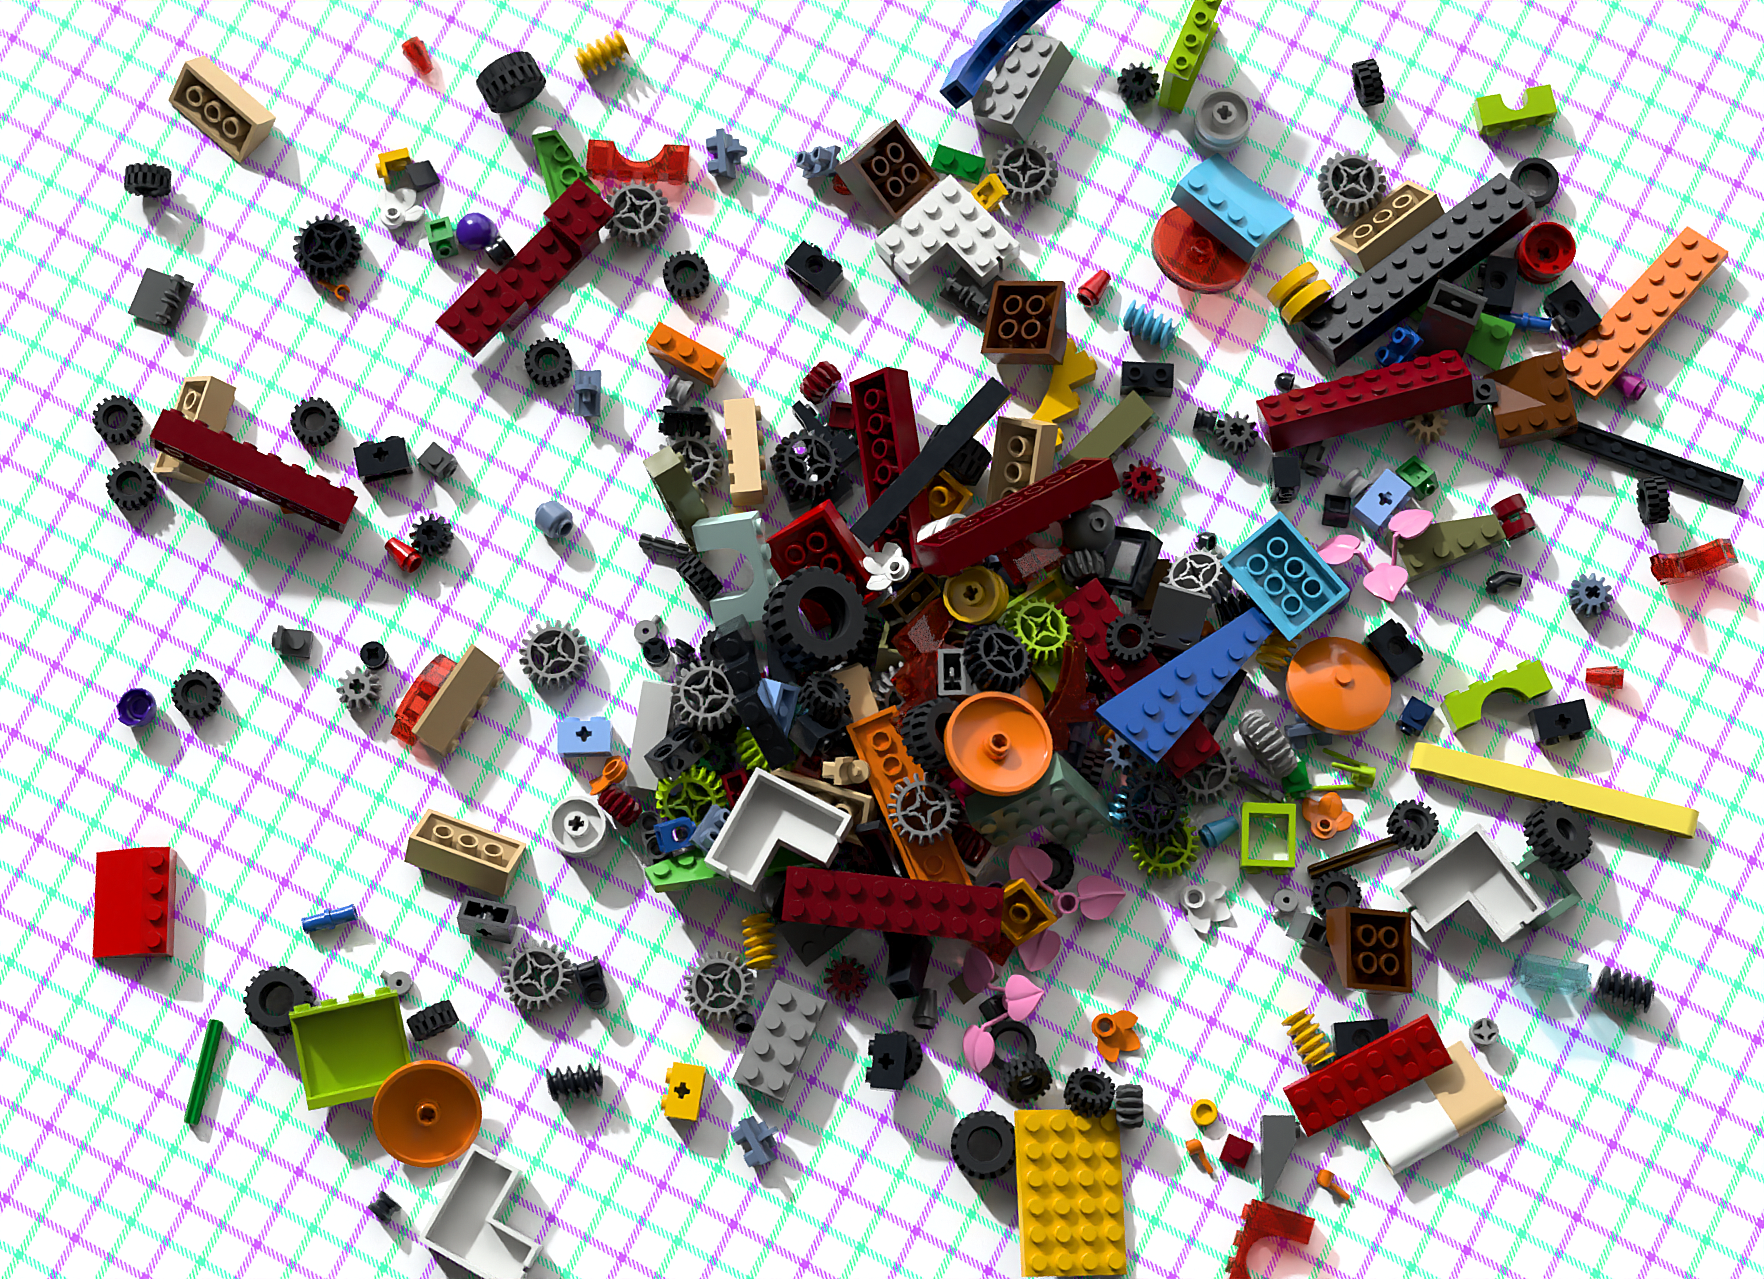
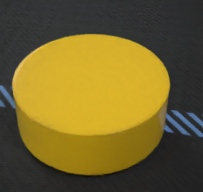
M1200 1099L1192 1105L1190 1116L1196 1125L1206 1127L1215 1122L1218 1116V1109L1211 1100Z

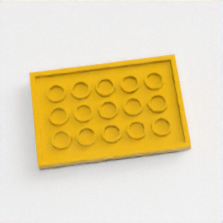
M1070 1109L1015 1110L1021 1277L1127 1275L1120 1128L1116 1124V1109H1109L1104 1116L1101 1114L1098 1118H1095L1094 1114H1092L1091 1118H1086V1113L1080 1116L1077 1109L1074 1112Z

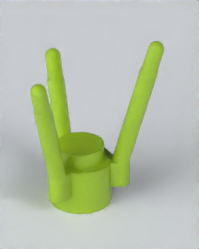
M1327 748L1322 749L1323 753L1353 765L1351 767L1336 762L1331 764L1334 768L1351 772V781L1355 782V784L1312 786V791L1356 790L1363 792L1364 787H1373L1376 776L1375 767L1368 766V763L1359 762Z

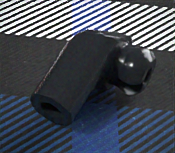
M1498 571L1487 579L1485 591L1490 595L1499 594V589L1504 585L1521 587L1523 575Z

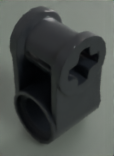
M593 956V960L581 964L573 963L572 968L587 1005L594 1010L605 1008L609 1003L610 996L598 956ZM595 990L603 992V997L598 1002L590 1001V994Z

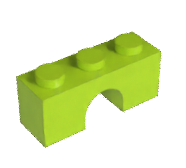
M1551 84L1526 88L1521 97L1523 108L1518 110L1508 108L1502 100L1501 93L1476 98L1472 110L1478 134L1495 136L1505 130L1521 131L1531 125H1537V127L1549 125L1558 112Z

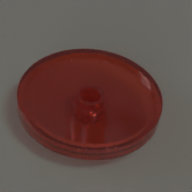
M1179 206L1167 210L1158 220L1152 233L1151 251L1158 268L1170 281L1190 292L1206 295L1227 292L1243 280L1252 262L1251 260L1249 263H1246Z

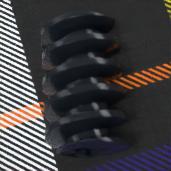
M1241 589L1236 591V598L1231 592L1228 593L1226 601L1221 597V604L1216 603L1214 605L1220 627H1224L1225 620H1228L1230 623L1236 617L1241 616L1256 606V604Z
M868 616L865 618V621L868 622V631L864 633L865 640L863 644L841 666L846 667L859 662L863 668L867 667L869 672L872 673V669L866 666V664L875 663V659L870 657L869 654L878 653V649L873 647L872 644L880 643L881 639L877 638L875 634L883 633V629L878 626V624L882 623L880 620Z
M1606 965L1599 973L1594 996L1598 991H1601L1602 1000H1605L1611 994L1612 1003L1614 1004L1619 998H1622L1623 1007H1626L1630 1001H1633V1010H1637L1639 1005L1642 1004L1643 1012L1647 1014L1654 998L1655 986L1653 987L1651 979H1646L1642 984V977L1639 975L1635 976L1632 980V975L1629 972H1626L1621 978V970L1615 969L1611 974V968Z
M599 1062L597 1070L594 1069L592 1063H588L587 1071H584L581 1064H578L575 1073H573L570 1065L567 1066L565 1074H562L560 1068L556 1067L555 1074L551 1075L549 1069L546 1068L548 1093L553 1101L558 1102L560 1093L564 1100L567 1101L570 1098L571 1092L575 1099H579L581 1091H583L586 1098H590L592 1089L596 1096H601L604 1086L601 1062Z

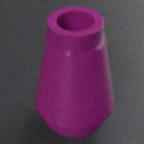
M1625 371L1612 383L1628 401L1633 400L1634 402H1637L1642 397L1648 387L1644 383V379Z

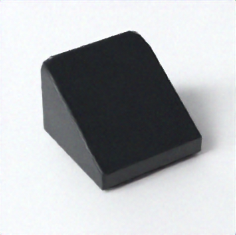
M430 160L405 166L417 193L440 183Z
M1325 494L1321 524L1323 526L1347 528L1350 518L1351 498Z
M999 992L979 1005V1010L987 1022L1008 1012L1002 1004V998L1005 993ZM1009 1016L1000 1022H1004L1010 1019L1011 1017ZM998 1022V1023H996V1024H994V1025H992V1026H990V1027L993 1028V1027H995L997 1024H999L1000 1022Z

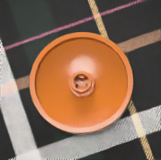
M1323 637L1310 641L1297 651L1286 673V691L1293 708L1307 723L1326 733L1353 735L1364 732L1381 719L1390 702L1391 682L1383 663L1367 647L1347 638Z
M991 691L967 698L951 715L944 733L946 756L955 773L972 788L989 795L1011 796L1030 789L1044 775L1052 757L1051 733L1043 717L1028 702L1009 693Z
M435 1060L412 1062L390 1074L377 1091L372 1110L374 1131L382 1147L398 1161L422 1168L441 1166L459 1158L475 1141L482 1123L481 1099L474 1083L457 1067Z

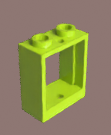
M1242 802L1240 806L1239 870H1246V874L1254 875L1262 874V870L1272 871L1273 875H1288L1289 871H1293L1295 868L1296 804ZM1249 817L1287 819V860L1248 859Z

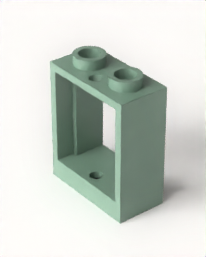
M1533 848L1522 855L1524 861L1518 865L1512 862L1519 872L1540 858L1538 854L1534 856L1531 852L1534 850ZM1556 867L1553 870L1548 869L1568 896L1529 923L1534 932L1583 899L1565 873L1557 871Z

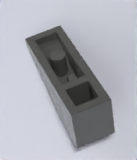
M1296 911L1285 936L1334 959L1326 937V922L1312 914Z
M1262 1115L1260 1117L1261 1199L1270 1198L1296 1144V1138H1300V1122H1295V1115Z

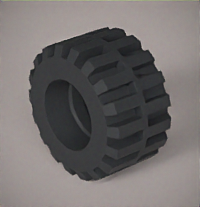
M527 51L513 52L496 59L476 79V86L491 112L496 114L508 113L524 107L533 101L546 86L544 75L532 54Z
M936 425L921 452L946 425ZM972 438L944 470L959 483L967 486H976L991 462L992 455L983 444Z
M939 697L917 705L906 713L907 717L902 721L904 728L901 729V735L904 736V740L901 741L903 746L907 748L906 754L908 757L912 756V762L916 765L920 764L922 769L936 771L951 766L945 752L944 733L951 715L959 706V703L955 700L951 702L950 698L945 697L941 699ZM935 728L937 729L940 735V740L936 735Z
M270 966L267 971L262 969L258 972L260 974L258 977L253 976L250 979L252 982L250 987L246 985L245 992H247V997H243V1003L246 1004V1008H244L245 1013L250 1017L249 1020L252 1024L268 1034L277 1036L292 1035L293 1030L289 1012L294 1011L293 1007L309 1003L310 1008L316 1006L313 1004V1000H316L315 993L312 992L313 987L303 975L286 966H280V968ZM279 986L289 987L294 995L293 1005L290 1010L281 1016L270 1015L266 1008V999L269 993Z
M979 1110L975 1113H969L959 1121L953 1130L950 1148L954 1163H956L962 1173L964 1172L972 1179L976 1178L985 1181L1004 1175L1016 1160L1015 1129L1013 1124L1004 1115L997 1114L996 1111ZM988 1129L997 1134L1001 1142V1149L993 1160L979 1161L971 1155L968 1142L974 1132Z

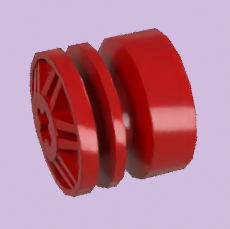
M1542 222L1534 225L1517 244L1513 254L1515 259H1519L1518 274L1525 281L1535 285H1546L1556 281L1573 262L1576 254V242L1572 233L1563 225L1555 222ZM1540 253L1545 255L1543 261L1539 259Z

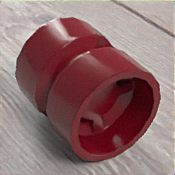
M1521 493L1509 496L1490 508L1498 521L1502 522L1501 527L1506 536V541L1515 540L1537 528L1532 514L1525 511L1528 506ZM1519 516L1520 519L1511 523V519Z

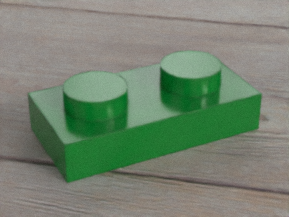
M938 144L930 167L935 172L948 176L951 175L954 178L978 185L986 159Z

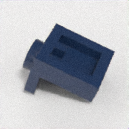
M1411 696L1395 724L1400 727L1399 730L1405 735L1419 737L1435 708Z

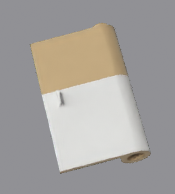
M1461 1040L1446 1048L1453 1064L1355 1113L1378 1147L1381 1159L1392 1175L1397 1174L1506 1110L1504 1106L1507 1104L1505 1096L1499 1089L1497 1091L1494 1089Z

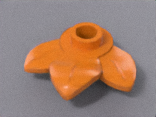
M617 755L606 759L603 774L589 781L590 786L593 788L589 794L590 796L600 794L611 784L620 783L626 777L628 765L622 761L621 756Z
M1335 792L1325 794L1319 802L1307 797L1302 803V816L1311 824L1310 830L1313 836L1321 841L1333 838L1336 832L1346 831L1353 822L1354 815L1350 812L1342 811V800ZM1320 824H1325L1329 828L1323 829L1321 828Z
M1120 1010L1113 1015L1102 1013L1097 1015L1092 1021V1033L1098 1038L1097 1050L1104 1059L1111 1063L1117 1061L1119 1050L1130 1052L1140 1048L1139 1038L1132 1029L1138 1017L1132 1012ZM1102 1022L1108 1023L1110 1026L1109 1031H1101L1100 1024Z

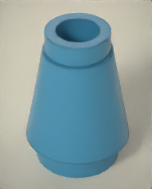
M1231 815L1202 825V829L1198 830V835L1202 844L1207 849L1217 848L1235 831L1239 830V824L1235 817Z

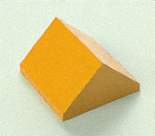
M944 469L926 488L932 521L941 520L955 513L964 514L973 504V494Z
M1010 879L1002 887L1005 889L1001 929L1016 947L1057 922L1058 918L1025 879Z

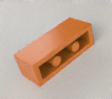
M660 321L646 342L649 353L714 389L727 369L725 357Z

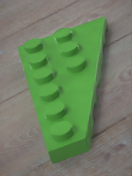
M780 846L763 878L771 877L775 872L786 871L787 866L804 868L815 866V869L825 868ZM698 847L644 868L645 876L655 893L688 889L691 884L704 882L706 886L716 885V881L728 879L707 868L704 862L706 856Z

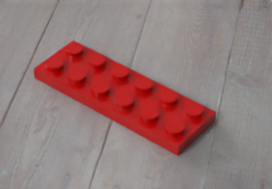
M1425 1014L1282 1089L1309 1138L1453 1064V1061L1428 1014Z

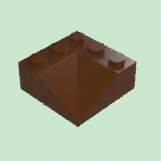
M896 119L878 128L834 167L837 174L879 230L897 221L940 181Z
M994 281L980 353L993 364L1063 365L1067 345L1066 283L1064 281Z
M1561 351L1534 356L1483 375V379H1494L1499 401L1497 404L1489 406L1499 449L1577 433L1578 421Z
M1347 906L1326 910V937L1344 989L1384 996L1413 993L1411 912Z

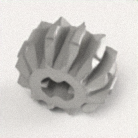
M356 666L355 674H352L350 670H346L345 673L348 678L340 677L338 679L339 683L344 685L336 688V692L342 694L339 701L342 704L347 703L349 710L356 706L357 710L362 712L364 709L363 704H366L371 709L373 704L370 700L379 701L380 699L379 695L374 693L382 690V686L376 684L379 677L376 674L371 676L369 668L362 672L361 668ZM361 684L364 690L360 689L361 693L357 694L354 688L358 689L357 685Z

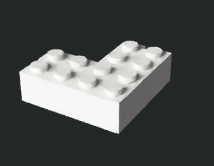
M951 175L945 178L874 240L876 252L891 267L894 265L895 271L909 286L916 282L945 255L949 254L983 288L999 274V265L1004 270L1020 256V244Z
M756 767L704 862L707 868L728 879L731 875L733 882L755 892L780 846L828 870L839 851L838 843L843 844L854 824L851 815Z
M1480 823L1475 824L1392 889L1407 909L1412 908L1414 905L1416 906L1417 910H1414L1411 914L1425 932L1431 931L1470 901L1502 942H1506L1525 927L1521 922L1524 921L1526 924H1529L1548 909Z
M472 1143L417 1240L484 1279H525L528 1273L523 1270L525 1267H532L543 1246L496 1220L523 1171Z

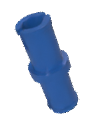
M1500 311L1499 313L1500 319L1515 323L1514 329H1519L1522 333H1526V331L1550 333L1552 318L1530 316L1527 312L1516 314Z
M354 904L334 910L328 908L324 909L323 913L306 918L303 917L301 919L302 927L305 934L325 928L332 930L336 928V925L358 920V913Z

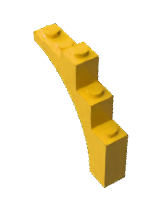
M1067 337L1063 365H1053L1049 389L1040 407L1031 419L1059 424L1079 414L1081 400L1077 392H1072L1071 390L1094 381L1098 366L1094 357H1089L1086 350L1076 354L1078 350L1072 338L1068 339ZM1059 426L1055 453L1062 450V441L1065 440Z

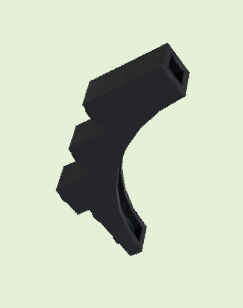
M798 400L791 406L792 414L803 429H805L807 435L811 430L815 429L816 437L825 434L823 439L825 442L833 440V444L830 447L832 449L839 448V452L835 457L842 458L841 464L838 465L842 470L859 456L858 442L851 434L846 435L841 430L833 437L834 431L826 422L822 424L816 418L817 413L809 404L804 405ZM844 472L837 475L839 481L833 484V489L830 492L825 491L822 497L816 494L810 509L828 499L831 500L837 509L853 495L852 485L854 483ZM819 473L817 481L823 479L825 474ZM838 512V513L840 514V516L842 517V519L844 520V522L847 524V523H848L847 520L844 518V516H843L840 512Z
M741 614L719 625L714 643L726 663L723 673L736 695L733 705L744 726L749 728L771 771H774L795 761L797 757L782 729L763 683L755 654V636L744 615Z
M881 820L857 824L855 834L864 846L876 875L911 879L894 838ZM888 932L889 956L885 985L897 1000L919 997L922 994L933 944L926 935Z

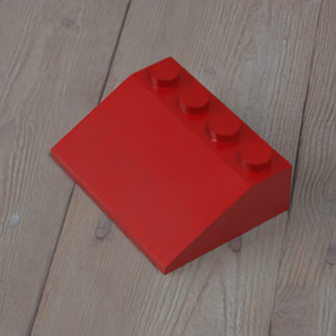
M830 499L810 509L765 540L766 544L768 543L771 548L770 563L782 581L802 568L808 569L810 566H818L821 570L827 567L834 570L833 574L840 572L845 575V580L848 583L851 581L857 587L855 589L857 594H862L864 602H862V605L882 595L883 591H871L866 587L872 576L863 565L866 554L849 531L848 526ZM801 599L799 608L815 632L831 624L829 615L820 604L810 599Z
M138 847L96 852L92 958L174 956L177 851L171 847Z

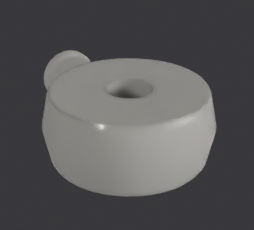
M655 614L651 621L642 620L638 622L634 628L635 639L645 644L647 640L657 638V625L662 621V618Z
M1288 888L1278 890L1273 898L1275 909L1270 915L1278 919L1281 913L1293 912L1299 903L1297 894ZM1287 898L1289 903H1284L1283 899Z
M383 970L380 974V978L387 981V986H390L391 990H397L398 996L406 995L412 988V978L404 971H396L390 974ZM399 981H402L401 986H397Z

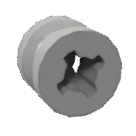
M674 374L667 386L665 398L669 400L676 399L679 404L685 406L692 394L694 382L681 380L679 375Z
M1357 467L1339 483V486L1342 489H1347L1349 497L1354 500L1366 491L1372 482L1369 479H1365L1362 476V471Z
M1481 1018L1471 1024L1468 1035L1473 1044L1485 1047L1497 1039L1499 1029L1497 1024L1490 1018Z

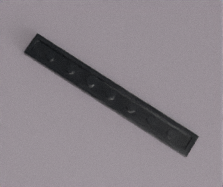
M992 376L857 520L849 531L870 549L1010 399L1012 393Z
M1579 421L1577 433L1547 439L1652 477L1663 476V479L1667 482L1732 505L1737 503L1744 482L1742 478Z

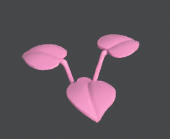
M1412 509L1399 512L1390 520L1389 529L1395 533L1393 535L1391 565L1380 563L1373 569L1361 551L1357 550L1360 546V540L1352 535L1332 537L1322 543L1316 552L1329 566L1344 565L1350 562L1354 555L1358 556L1370 572L1363 580L1365 589L1377 598L1394 604L1399 592L1408 581L1407 571L1396 565L1398 539L1401 536L1403 539L1410 540L1421 535L1432 523L1434 515L1430 511Z
M1020 845L1014 846L1011 850L1008 860L1010 878L1025 879L1033 890L1039 885L1044 890L1053 894L1052 906L1057 912L1055 916L1058 919L1062 918L1063 914L1075 912L1078 905L1085 917L1091 920L1104 919L1115 910L1117 905L1126 896V892L1118 884L1098 875L1084 877L1078 882L1077 892L1080 897L1071 892L1059 893L1042 882L1048 879L1052 873V861L1043 850ZM1049 927L1017 947L1019 956L1029 972L1038 971L1046 967L1059 953L1061 947L1060 936L1057 932L1048 930Z
M969 947L963 963V979L966 986L974 993H982L985 987L989 990L1005 993L1002 998V1004L1008 1010V1012L983 1024L981 1028L974 1024L970 1025L964 1033L963 1052L965 1058L975 1072L982 1073L991 1064L995 1055L994 1040L988 1032H985L986 1029L1009 1016L1015 1021L1025 1020L1036 1009L1045 992L1022 975L1011 976L1005 988L992 985L990 981L994 978L995 972L991 960L980 949Z

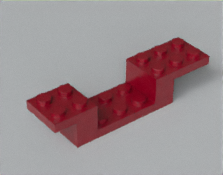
M577 178L543 212L546 224L497 274L488 268L435 321L436 325L474 358L505 326L514 331L601 243L599 231L611 220L616 211L582 180Z

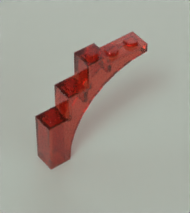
M941 597L927 604L891 640L898 652L907 661L890 679L897 692L905 700L889 719V722L903 740L904 736L901 735V729L904 728L902 721L907 717L906 713L917 705L937 698L936 664L938 649H940L947 630L956 619L949 613ZM935 728L936 735H937L938 739L940 740L939 732H938L937 729ZM951 766L938 769L942 776L954 771Z
M1064 640L1063 663L1059 679L1050 700L1040 713L1051 733L1052 751L1068 750L1067 743L1070 741V731L1067 723L1097 721L1094 713L1099 708V702L1096 694L1086 692L1089 682L1088 675L1085 672V661L1088 657V651L1084 641Z

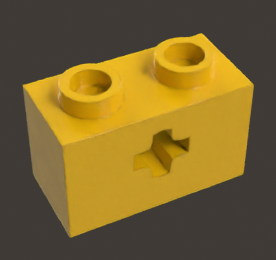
M673 1062L672 1068H667L665 1083L669 1084L668 1095L663 1094L660 1110L665 1111L664 1116L666 1118L698 1123L707 1072L705 1066ZM682 1085H686L690 1093L685 1094L684 1098L680 1099V1095L676 1093V1090L681 1089Z

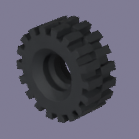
M1555 800L1547 801L1527 816L1523 827L1526 828L1523 831L1524 836L1529 838L1526 843L1534 849L1531 852L1534 856L1537 854L1540 856L1539 861L1542 864L1547 862L1548 868L1553 870L1556 867V870L1559 872L1563 870L1568 871L1589 856L1588 854L1592 851L1590 847L1593 845V840L1588 839L1592 835L1590 830L1585 829L1587 826L1586 822H1581L1578 812L1573 813L1572 807L1569 805L1564 807L1561 801L1557 803Z

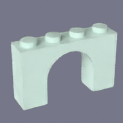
M759 511L699 519L692 526L697 552L722 548L737 550L749 560L754 573L753 583L749 588L717 593L709 601L715 626H719L741 614L744 615L747 622L762 620V615L767 612L764 611L763 606L765 601L769 599L768 594L776 587L777 575L775 569L771 568V548L765 542V522L760 518Z

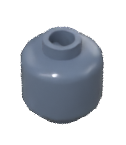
M556 500L542 503L537 507L534 520L535 526L552 539L563 538L570 533L573 528V515L566 507Z

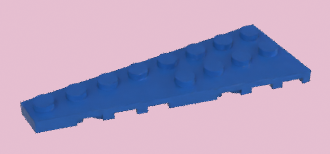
M1256 605L1101 705L1094 715L1155 766L1276 627Z

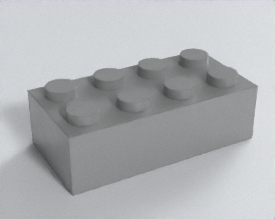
M1024 33L1017 40L973 115L987 132L1026 141L1074 57L1061 40Z
M777 979L733 1076L734 1082L784 1103L827 1006L826 1000Z

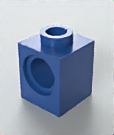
M680 817L653 825L661 852L668 853L692 846L689 839L697 827L690 818ZM680 827L683 832L680 840L675 841L672 837L673 830Z

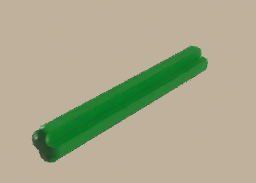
M209 1019L183 1119L186 1124L198 1125L224 1025L220 1020Z

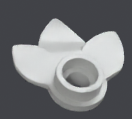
M402 187L395 193L388 188H383L378 193L376 203L381 210L380 220L387 228L397 229L404 222L414 223L424 215L425 209L415 205L417 195L413 187Z
M886 542L882 553H870L863 560L865 569L872 574L866 586L871 591L887 590L893 582L907 580L911 573L910 563L903 557L902 549L895 543Z
M1208 881L1202 886L1191 885L1183 890L1181 894L1182 906L1188 910V921L1197 931L1206 934L1210 928V921L1219 922L1231 917L1228 906L1221 899L1227 889L1225 885L1217 881ZM1192 894L1197 895L1199 902L1196 904L1191 903L1189 896Z

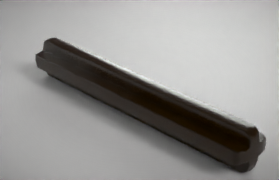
M1392 836L1311 864L1307 867V872L1311 880H1314L1329 872L1348 868L1406 847V845L1403 844L1402 847L1397 846L1399 841L1393 842L1390 839Z

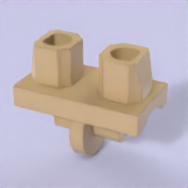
M859 756L836 757L833 762H823L822 777L834 779V785L863 783L870 777L871 771L868 763L860 760Z

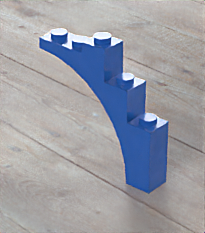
M1009 0L1005 3L998 19L980 31L973 47L954 60L939 92L956 110L971 100L987 75L1010 47L1037 20L1061 0Z

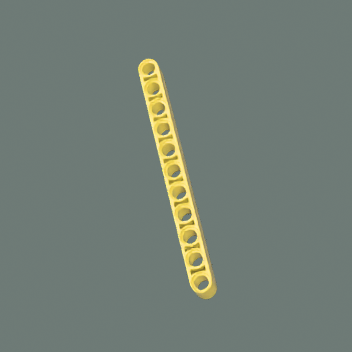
M1418 742L1414 745L1409 769L1419 774L1541 804L1551 800H1555L1556 803L1561 801L1564 807L1569 805L1574 812L1684 839H1694L1699 811L1692 808L1427 743Z

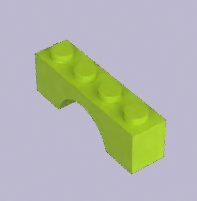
M1530 659L1516 665V670L1509 673L1506 669L1492 675L1493 679L1484 683L1483 680H1478L1470 684L1467 691L1460 693L1459 690H1455L1445 695V700L1441 703L1440 708L1452 733L1455 734L1476 725L1481 720L1483 701L1490 695L1509 693L1518 697L1522 702L1527 703L1548 694L1553 689V686L1540 659L1531 662Z

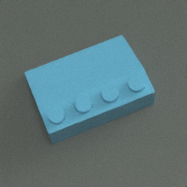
M1218 152L1185 175L1177 183L1170 198L1172 202L1246 263H1249L1295 217V215Z
M1281 511L1220 561V564L1289 642L1329 613L1347 598L1350 593V589Z

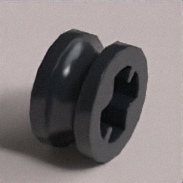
M676 638L675 646H671L669 650L679 658L689 662L691 660L690 654H694L696 649L685 641Z

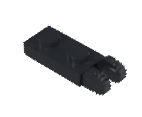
M1239 669L1198 716L1202 723L1207 712L1216 716L1215 721L1212 722L1209 728L1212 736H1214L1221 720L1225 719L1248 672Z

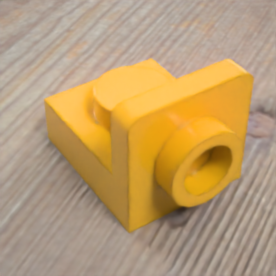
M408 147L378 154L379 163H376L375 166L378 178H383L386 185H390L389 171H403L406 165L413 162Z
M996 173L989 174L970 192L987 212L998 211L1000 209L999 203L1009 194Z

